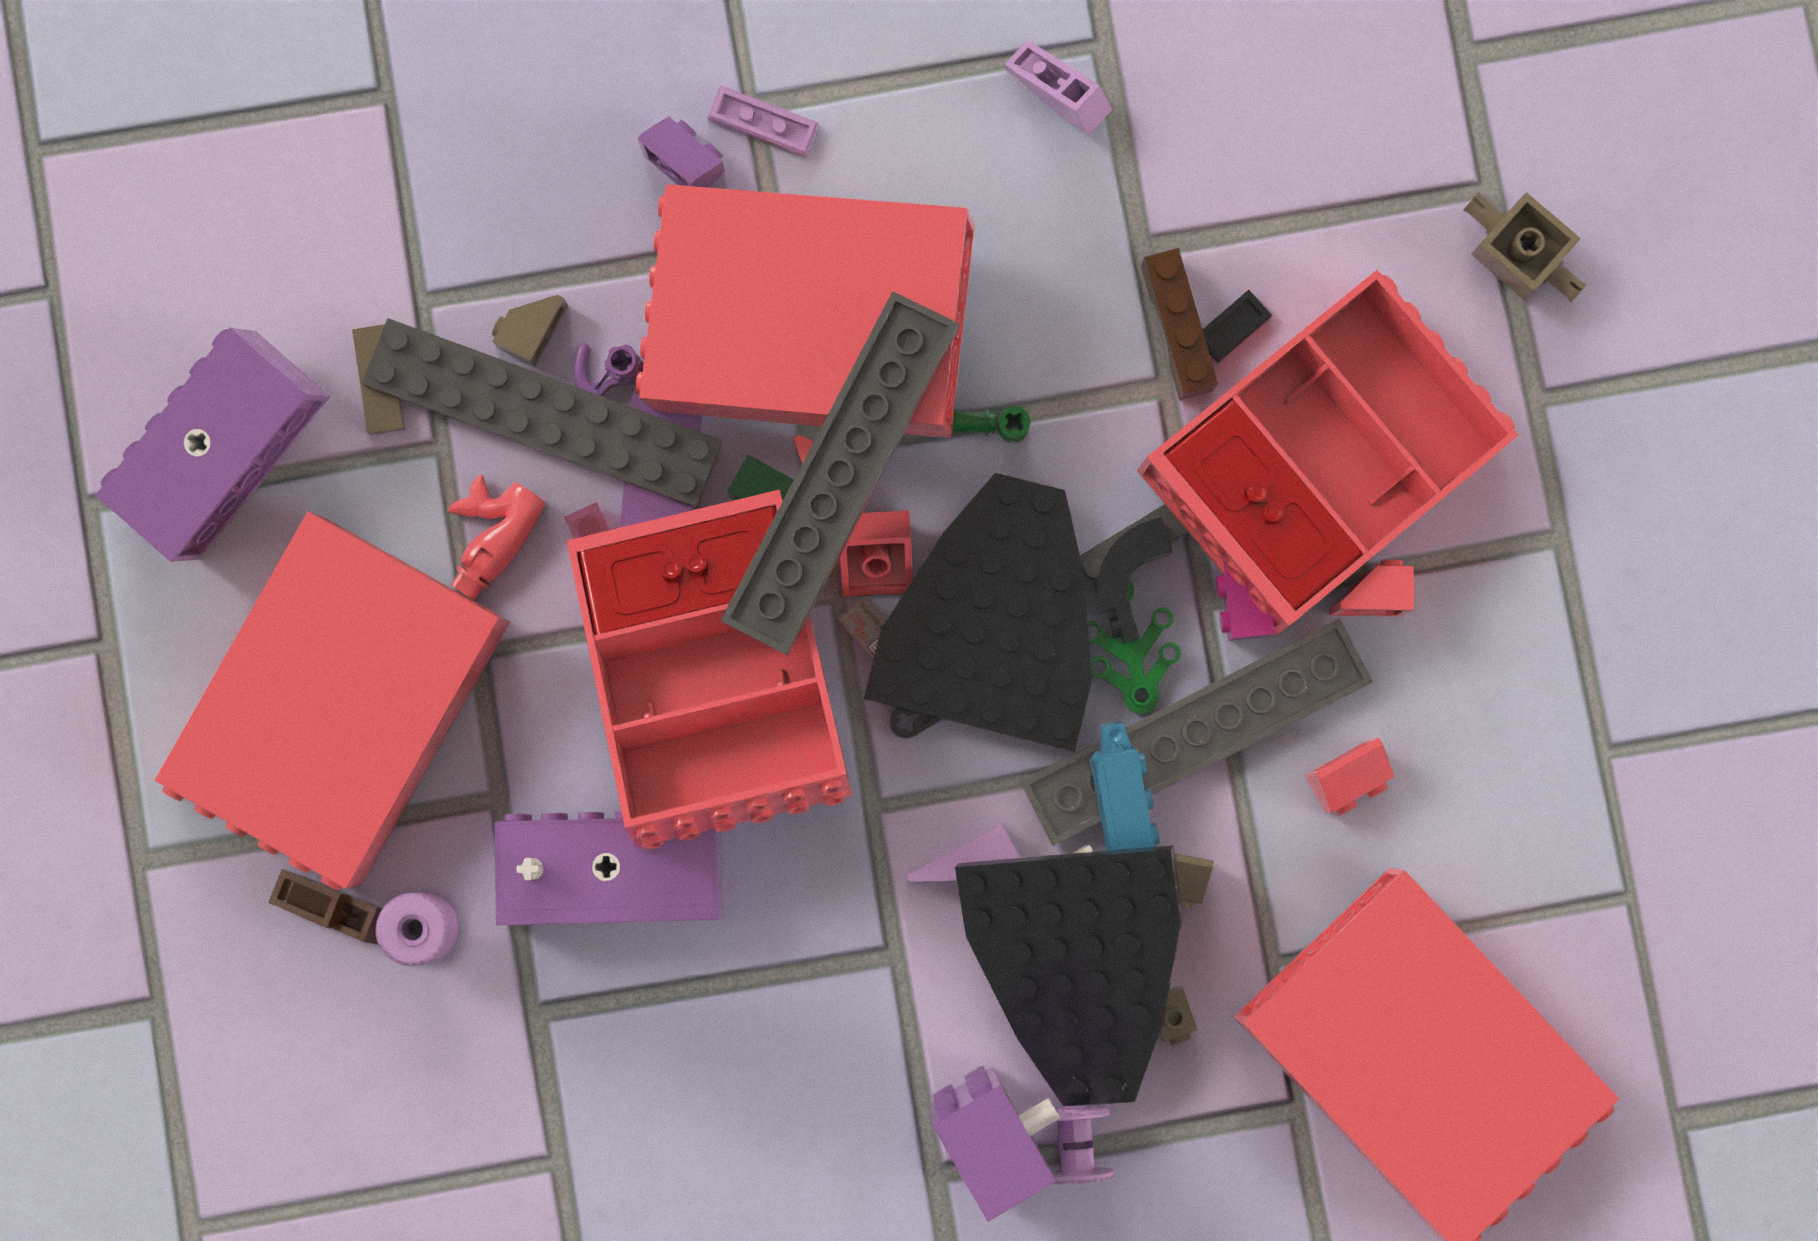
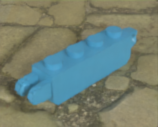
M1121 721L1100 725L1101 750L1095 751L1090 759L1106 851L1155 847V845L1160 844V837L1156 823L1150 822L1149 810L1153 809L1154 805L1151 791L1149 788H1144L1142 775L1147 774L1144 754L1138 753V750L1130 744L1124 723Z

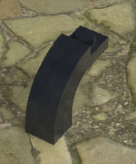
M1162 517L1141 523L1124 533L1108 551L1097 575L1095 601L1098 615L1113 612L1114 617L1109 618L1110 627L1114 638L1121 637L1123 645L1135 642L1140 638L1127 599V585L1131 574L1141 565L1167 557L1173 551Z

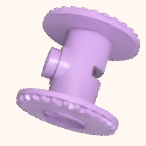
M430 892L406 893L393 898L381 910L376 923V937L381 950L389 959L404 966H419L442 959L453 949L459 935V920L453 906L445 898ZM416 920L420 921L423 926L420 938L415 935L413 930Z
M1078 1105L1055 1108L1060 1117L1056 1121L1058 1127L1057 1148L1060 1152L1061 1170L1051 1171L1056 1181L1053 1184H1081L1113 1178L1115 1169L1095 1167L1091 1125L1092 1118L1110 1115L1109 1107Z

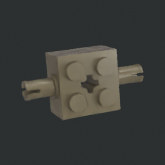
M1479 192L1463 209L1487 229L1485 232L1487 234L1486 238L1471 255L1522 299L1526 300L1542 282L1546 283L1547 281L1568 298L1570 302L1586 287L1585 283L1580 281L1562 265L1564 263L1563 258L1581 238L1527 192L1508 213L1505 211L1501 213L1483 198ZM1524 242L1530 246L1527 251L1521 247Z

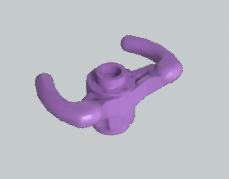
M582 343L578 346L573 361V376L576 387L600 396L607 393L610 388L636 384L637 375L639 372H643L644 365L640 356L631 346L626 344L619 347L614 346L609 350V355L604 361L605 368L590 383L586 374L587 359L590 353L588 344Z

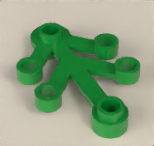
M1129 580L1127 599L1130 606V600L1134 595V585ZM1160 607L1153 612L1151 623L1139 641L1125 645L1105 633L1100 623L1096 621L1087 622L1088 626H1095L1099 631L1098 637L1094 639L1089 638V643L1097 644L1127 664L1130 679L1110 668L1109 661L1103 656H1096L1090 660L1092 676L1104 679L1123 692V701L1126 707L1137 714L1148 713L1156 707L1159 700V691L1156 686L1169 666L1176 663L1181 656L1178 645L1172 642L1165 643L1158 651L1159 659L1148 674L1144 676L1143 659L1162 631L1170 627L1174 620L1171 610L1165 607ZM1164 612L1168 615L1169 621L1166 625L1157 623V613ZM1171 647L1175 650L1176 656L1173 660L1164 658V648ZM1095 661H1102L1105 664L1106 669L1104 673L1097 674L1093 671L1092 665ZM1144 689L1147 692L1148 698L1145 702H1138L1135 699L1136 690Z

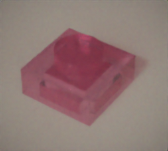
M597 502L564 517L574 539L610 530Z

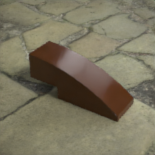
M281 869L268 903L323 927L337 930L362 942L378 945L376 923L384 907L342 890H335L305 876Z

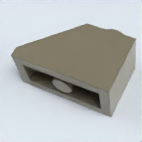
M555 295L510 309L505 318L501 316L497 320L492 331V335L495 336L493 343L497 348L536 367L568 307L567 302L563 297Z
M1175 854L1182 908L1192 909L1193 902L1199 904L1203 902L1214 861Z

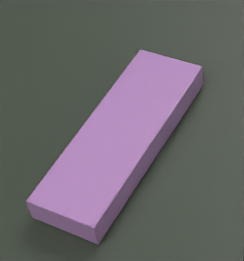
M722 85L718 89L707 117L708 121L805 158L819 127V123Z

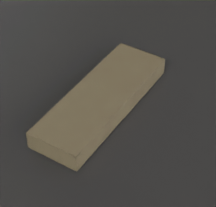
M385 324L352 329L366 427L369 435L405 430L401 400L362 385Z

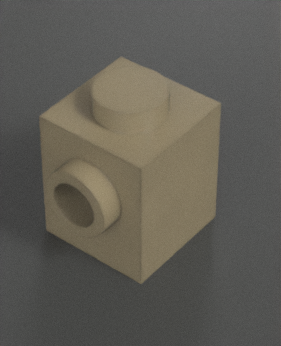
M1180 986L1169 990L1163 1026L1159 1034L1161 1041L1169 1040L1171 1045H1175L1191 1039L1190 1032L1198 1030L1185 992Z

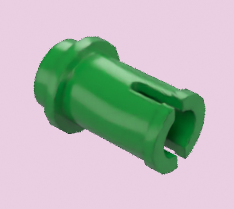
M986 408V412L954 409L953 432L985 433V436H988L989 433H996L997 412H990V408Z

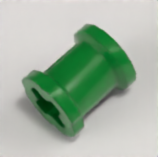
M1018 406L1007 407L1003 410L998 421V434L1008 443H1017L1025 439L1031 422L1029 414ZM1018 418L1021 420L1020 431L1015 428L1011 431L1007 430V419L1015 421Z

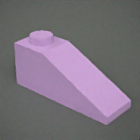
M1029 40L1004 64L1008 71L1062 118L1088 135L1112 111L1100 85Z
M1000 824L912 871L906 877L909 882L957 880L955 866L958 863L1020 858L1003 825Z

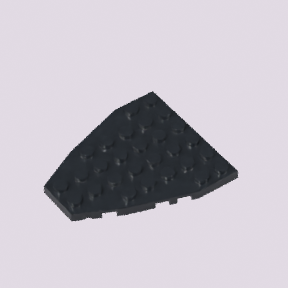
M994 473L943 532L883 625L864 700L1075 752L1092 684L1083 567L1066 492L1063 489Z
M1174 845L958 863L955 866L966 938L1017 1040L1063 1106L1135 1102L1163 1026L1171 985L1170 980L1184 918Z

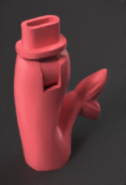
M482 474L479 475L471 485L470 497L455 501L448 508L447 512L469 517L480 516L486 519L506 518L472 540L461 558V564L464 567L458 565L456 569L460 572L451 586L472 600L476 599L483 588L488 590L490 587L489 583L495 581L518 554L547 503L517 482H514L498 498H490L484 476Z

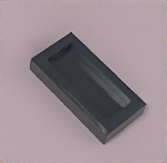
M1247 290L1202 329L1209 354L1217 363L1221 362L1272 317V314L1250 290Z

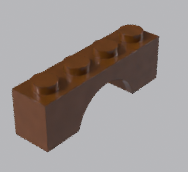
M1179 248L1144 257L1141 270L1149 298L1153 302L1162 324L1168 348L1170 370L1179 401L1213 392L1218 385V381Z

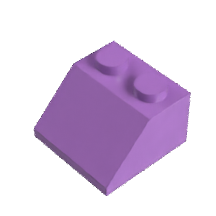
M668 116L641 133L638 137L644 157L677 185L710 188L725 171L723 161H721L723 155L712 144L707 142L703 145L694 138L696 132L683 120L677 123Z

